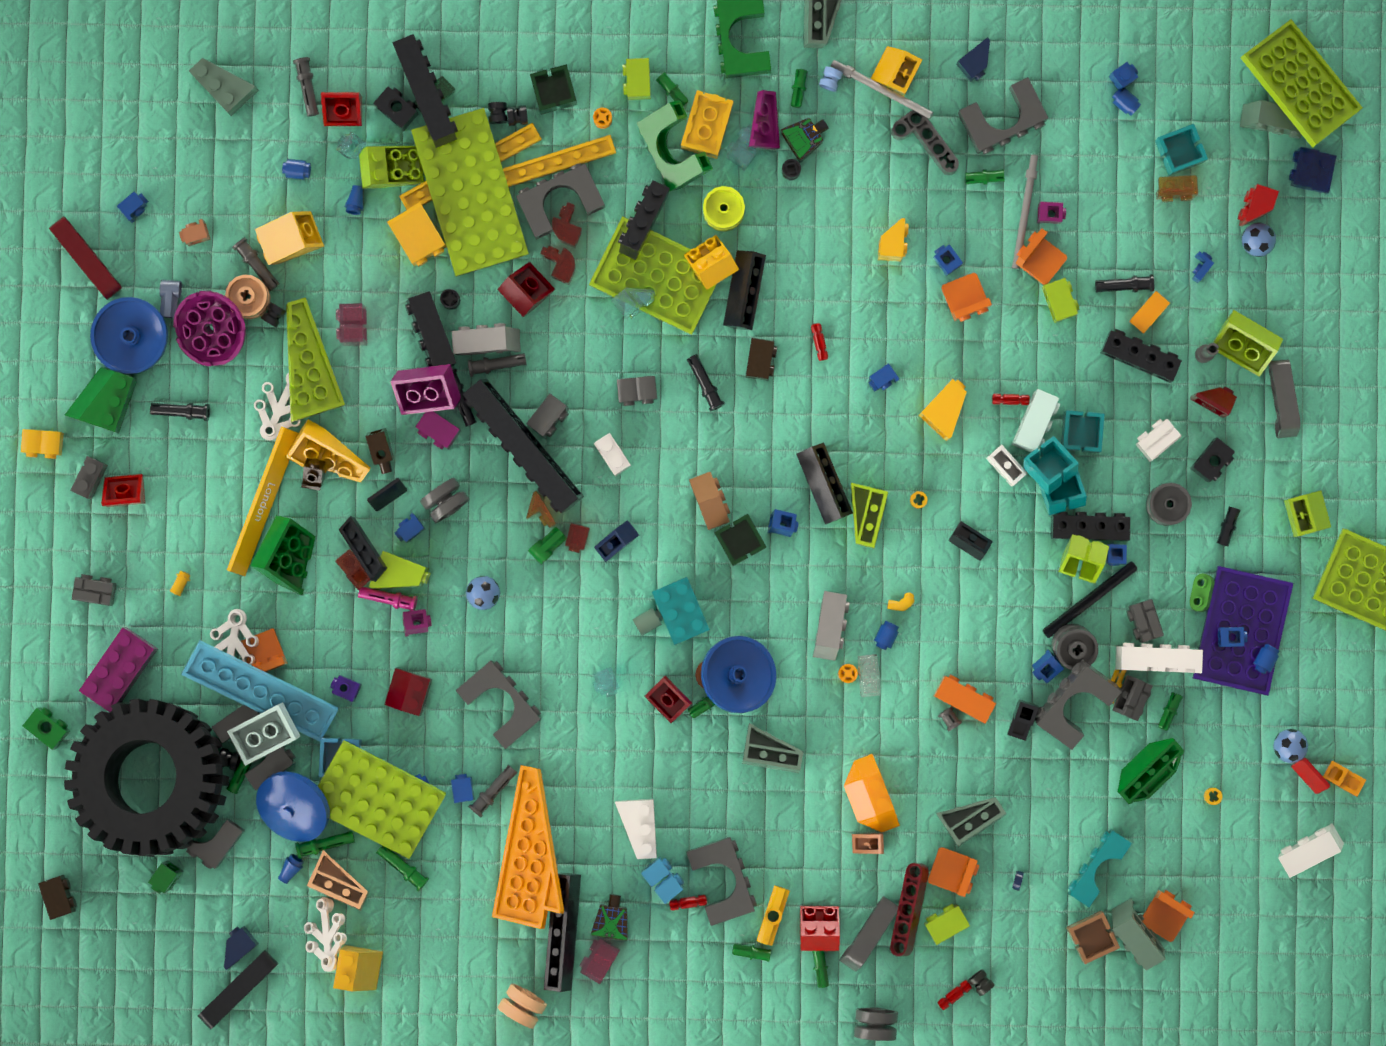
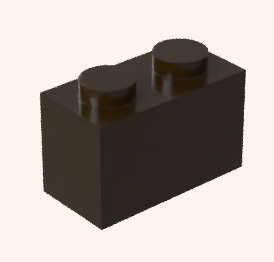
M751 338L746 371L747 378L768 381L769 376L773 377L774 365H771L772 357L776 358L777 346H774V341Z
M64 875L38 883L50 920L76 911V900L74 896L70 895V882Z

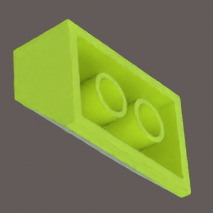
M1233 310L1213 343L1219 346L1217 349L1219 350L1218 353L1260 377L1278 352L1283 338Z

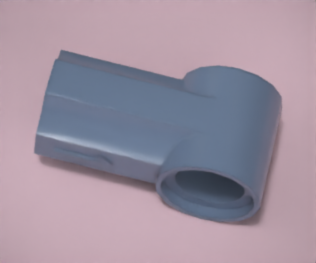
M161 280L160 313L164 318H174L182 293L181 281Z

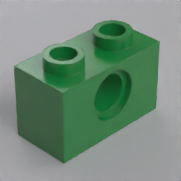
M41 707L36 708L22 726L51 750H55L69 734L68 725L61 719L57 721L53 718V713L45 707L43 709ZM45 722L51 724L52 729L50 732L44 730Z
M165 861L160 864L148 883L152 885L151 888L159 894L161 892L166 893L173 888L184 871L170 861Z

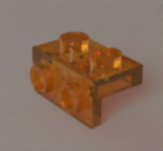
M1196 175L1158 178L1159 189L1156 191V199H1162V202H1172L1173 199L1181 198V201H1192V198L1198 195Z

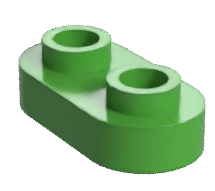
M1202 573L1194 579L1190 606L1195 611L1205 612L1210 606L1214 588V579L1210 575ZM1202 580H1204L1203 586L1200 585ZM1198 599H1200L1199 605L1196 603Z

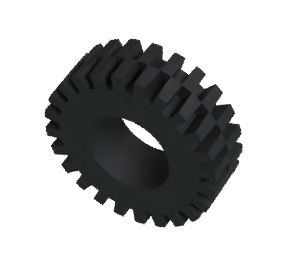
M132 699L129 704L116 703L111 705V712L101 711L94 716L97 721L95 725L85 724L80 730L85 736L83 741H74L71 745L70 750L77 752L75 760H66L65 769L72 771V780H64L65 790L72 791L74 797L67 800L70 809L76 810L79 813V816L75 818L78 825L88 828L90 832L87 835L95 841L103 842V847L120 851L123 854L147 857L173 854L175 849H186L191 846L190 840L193 838H202L207 833L204 829L206 824L215 823L219 817L218 814L214 813L217 805L225 804L226 796L220 795L222 786H229V776L223 775L222 767L228 766L226 756L219 754L218 749L223 746L219 738L211 736L212 728L207 723L199 721L197 719L198 715L182 709L180 706L154 699H149V701ZM148 743H157L167 750L173 759L176 768V783L171 796L161 807L152 812L140 814L131 809L122 798L118 784L119 772L125 758L134 749Z

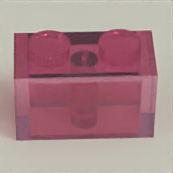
M601 937L598 941L594 940L589 948L592 951L588 958L585 956L579 965L582 968L580 973L598 984L602 982L620 951L618 947Z

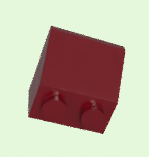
M528 262L508 276L497 290L522 317H525L553 293L555 288L531 262Z
M395 668L384 705L421 716L432 679Z

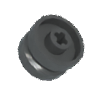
M454 477L439 485L420 500L426 510L437 506L430 514L435 524L456 513L470 500L464 491H460L452 496L460 486Z
M1165 483L1152 489L1146 500V510L1150 518L1157 524L1164 526L1175 525L1185 520L1190 514L1192 507L1191 496L1188 491L1175 483ZM1168 500L1169 503H1172V507H1167L1166 503Z
M1067 624L1054 634L1052 651L1061 664L1072 670L1082 660L1090 665L1094 663L1098 655V643L1084 626Z
M875 1007L856 1008L855 1019L867 1024L856 1025L854 1037L876 1041L896 1040L897 1029L888 1025L897 1023V1011Z

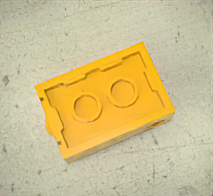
M697 90L682 139L681 149L694 153L705 152L708 157L718 159L734 101L730 99L725 100V98L717 94L706 92L703 94L702 91Z

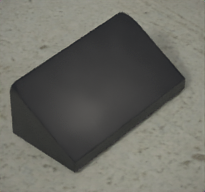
M396 478L370 496L367 501L375 511H380L407 492V488L401 479Z
M962 521L959 522L949 538V542L979 561L985 556L993 542Z

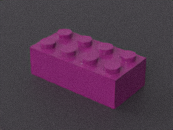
M122 627L79 689V692L108 712H111V705L123 701L158 648L129 628Z

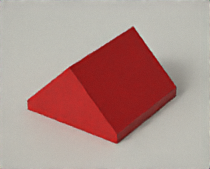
M321 92L324 126H362V96L359 92Z
M143 474L104 477L102 506L114 507L145 504Z

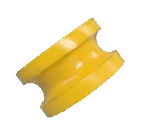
M916 491L910 497L911 505L917 509L923 508L928 501L926 494L921 491ZM918 494L924 498L921 502L922 505H917L918 503L915 504L913 501Z
M1208 788L1204 793V800L1210 805H1217L1222 800V793L1217 788ZM1214 791H1216L1217 800H1212L1211 802L1209 800V793H1214Z

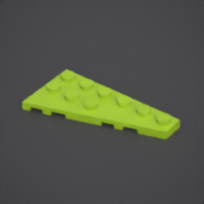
M306 297L288 302L286 304L290 416L291 422L342 407L345 403Z

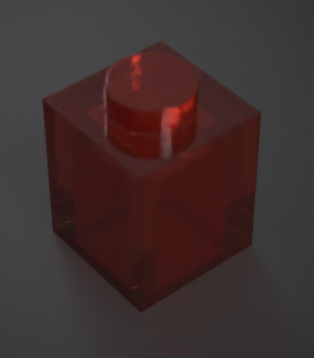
M571 523L565 546L569 547L568 551L580 553V550L585 551L590 528Z

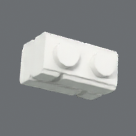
M1159 419L1152 425L1154 429L1151 432L1147 433L1145 431L1137 438L1139 442L1136 443V446L1150 462L1182 437L1168 419L1164 421Z
M610 433L594 443L615 476L631 466Z
M1000 445L986 458L1011 487L1027 474L1025 469L1003 445Z

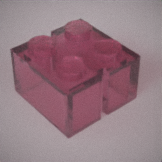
M362 303L339 304V309H336V320L340 322V328L336 329L337 340L344 346H366L367 328H363V325H367L366 307Z

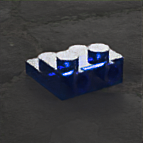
M1305 147L1298 148V151L1295 150L1292 161L1295 162V165L1289 174L1290 186L1328 194L1337 156L1319 152L1320 150Z

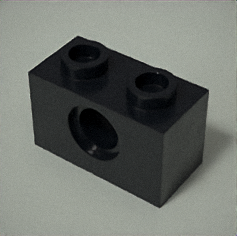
M388 86L373 104L400 129L405 131L418 116L417 106L410 100L406 102L401 98L403 94L395 87L391 89ZM396 103L402 104V109L398 112L392 110L393 105Z
M1214 438L1190 469L1207 482L1216 481L1222 474L1220 471L1224 465L1228 466L1233 461L1234 457L1232 455L1235 451L1219 438ZM1211 456H1215L1218 459L1216 467L1210 464Z

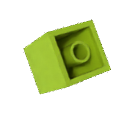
M382 551L380 557L387 566V569L376 582L371 580L369 587L374 589L423 586L424 583H428L431 573L428 572L429 568Z

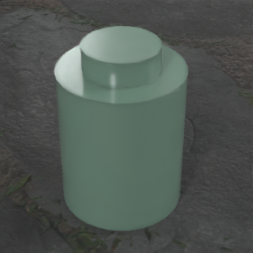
M651 608L632 620L643 636L662 625L660 621L663 618L658 609L654 611Z

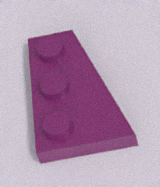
M761 90L757 92L749 147L774 150L780 148L775 91Z

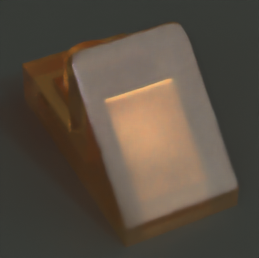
M533 492L526 519L528 520L541 513L542 515L539 518L544 526L548 525L549 528L557 525L538 492Z

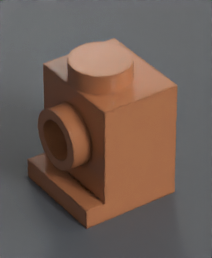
M200 219V224L194 222L185 225L186 228L181 229L182 231L179 232L182 243L185 242L186 245L192 246L211 240L206 222Z

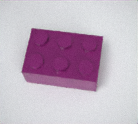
M450 364L398 370L390 381L401 415L455 409L461 399Z

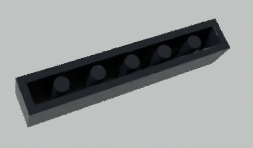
M414 34L392 42L435 147L437 148L457 140L455 135L458 132L455 122H450L448 116H451L448 105L443 106L441 101L444 99L443 93L440 88L436 89L435 83H437L434 72L430 73L428 67L431 65L427 55L423 56L421 53L424 48L420 39L416 40Z
M558 873L564 914L550 911L544 990L557 992L572 991L581 875L572 873Z

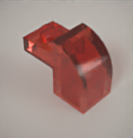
M567 202V205L562 206L559 216L561 220L553 217L552 228L560 242L576 248L582 228L569 223L576 207L574 204Z
M548 246V248L543 247L540 255L556 262L551 274L552 278L570 285L576 270L573 255L566 248H563L562 253L559 254V250L552 246Z
M351 549L347 550L335 561L358 590L371 581Z

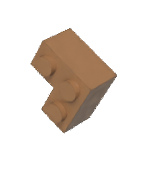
M707 472L689 479L708 530L729 523L727 515L730 514L727 503L723 504L722 502L726 499L722 489L718 491L721 487L717 477L713 479L711 472Z

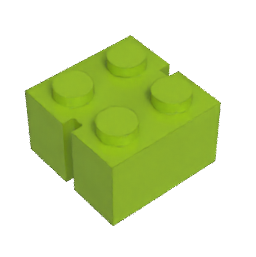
M1072 534L1063 552L1058 572L1075 577L1079 560H1083L1079 579L1096 583L1105 566L1109 546L1099 541H1092L1091 543L1089 539L1083 536Z

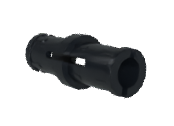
M1228 507L1225 520L1221 523L1222 528L1216 543L1229 546L1233 531L1236 530L1235 525L1241 510Z

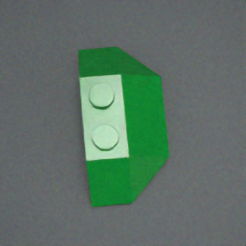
M1174 738L1149 743L1121 770L1117 792L1128 804L1149 799L1176 773L1181 755L1184 753L1183 748Z

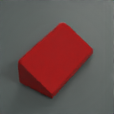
M1304 757L1292 764V769L1315 794H1319L1330 787L1327 780L1307 758Z

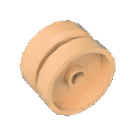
M252 275L235 277L229 282L225 292V296L234 302L244 319H255L262 316L267 311V306L271 299L267 286L260 279ZM248 294H250V295H251V298H250V299L247 298V301H246V296H247Z
M511 983L506 992L511 999L502 998L497 1008L514 1021L533 1029L539 1020L534 1013L542 1014L547 1003L531 991Z

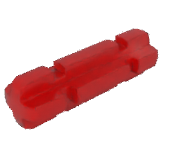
M821 324L811 325V330L814 333L813 339L816 351H818V360H827L828 352L825 350L826 344L824 335L821 333Z
M993 394L992 404L1029 405L1030 397L1029 395L1019 396V394Z
M698 895V897L692 896L680 898V900H670V909L674 911L679 910V908L686 909L697 907V905L704 906L707 905L706 895Z
M964 980L960 984L961 986L955 987L945 995V998H941L937 1002L942 1010L947 1009L950 1003L953 1004L964 995L963 993H967L972 989L967 980Z

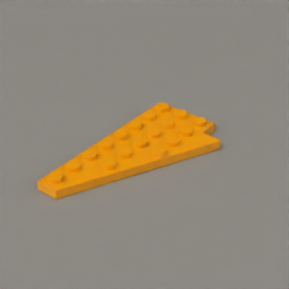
M520 765L492 917L545 929L548 911L564 914V906L541 769Z

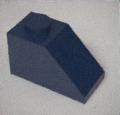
M988 37L958 60L956 64L970 82L974 79L978 81L986 74L984 71L988 64L990 39Z
M627 520L614 529L594 548L603 560L607 562L636 539L639 534Z
M237 926L229 933L231 937L226 941L224 968L226 970L259 944L245 926L242 928Z

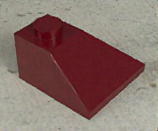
M1219 387L1195 393L1190 397V400L1224 418L1231 413L1237 396L1233 395L1234 391L1231 389Z

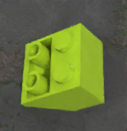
M1321 490L1284 500L1294 537L1331 528Z

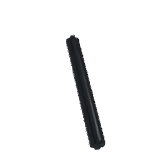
M1131 561L1046 626L1043 629L1047 638L1053 636L1061 627L1067 625L1137 571V566Z

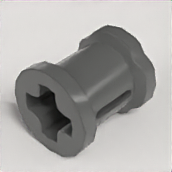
M952 706L938 715L947 725L948 732L962 723L952 711Z

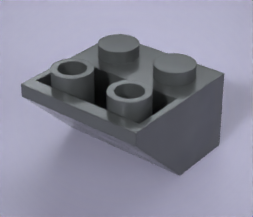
M549 394L526 424L546 439L547 436L551 437L555 433L557 423L559 421L563 422L567 418L569 408L552 394Z

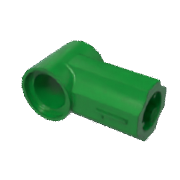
M555 527L542 540H538L528 552L542 565L567 537Z

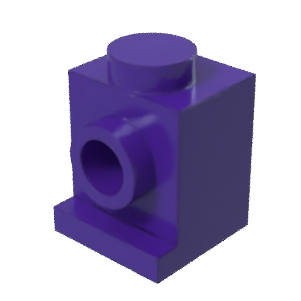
M339 675L338 678L334 677L330 688L333 689V694L355 702L362 684ZM343 684L347 685V691L345 692L341 690Z

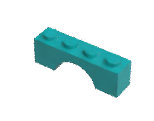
M1111 829L1109 832H1104L1100 838L1102 843L1098 848L1095 847L1089 855L1091 857L1088 864L1084 863L1078 872L1080 876L1077 880L1073 879L1068 886L1070 890L1068 894L1089 908L1100 893L1095 883V872L1098 866L1108 859L1122 860L1132 845L1131 842Z

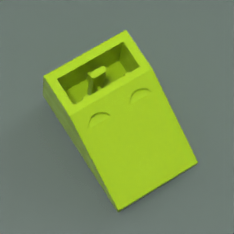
M367 146L359 150L362 189L416 185L424 182L423 168L416 146Z

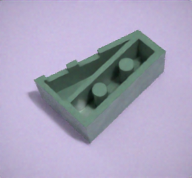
M804 0V48H823L827 45L841 0Z
M204 58L189 70L195 79L230 116L259 91L256 86Z
M1264 100L1243 104L1240 127L1268 131L1278 135L1287 134L1289 137L1296 139L1303 136L1278 104Z
M749 723L742 764L794 773L800 772L803 751Z
M996 797L936 813L958 847L1006 816L1005 810Z
M1130 898L1112 909V932L1117 938L1120 937L1125 949L1128 952L1131 951L1136 963L1139 966L1142 965L1145 970H1148L1165 960V949L1152 929L1149 930L1142 922L1145 918L1142 914L1138 915L1133 908L1134 901Z

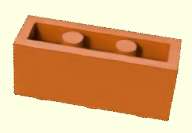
M951 674L949 677L943 676L933 696L986 724L996 705L993 702L994 698L986 693H983V695L976 693L977 688L966 684V686L959 683L960 679Z

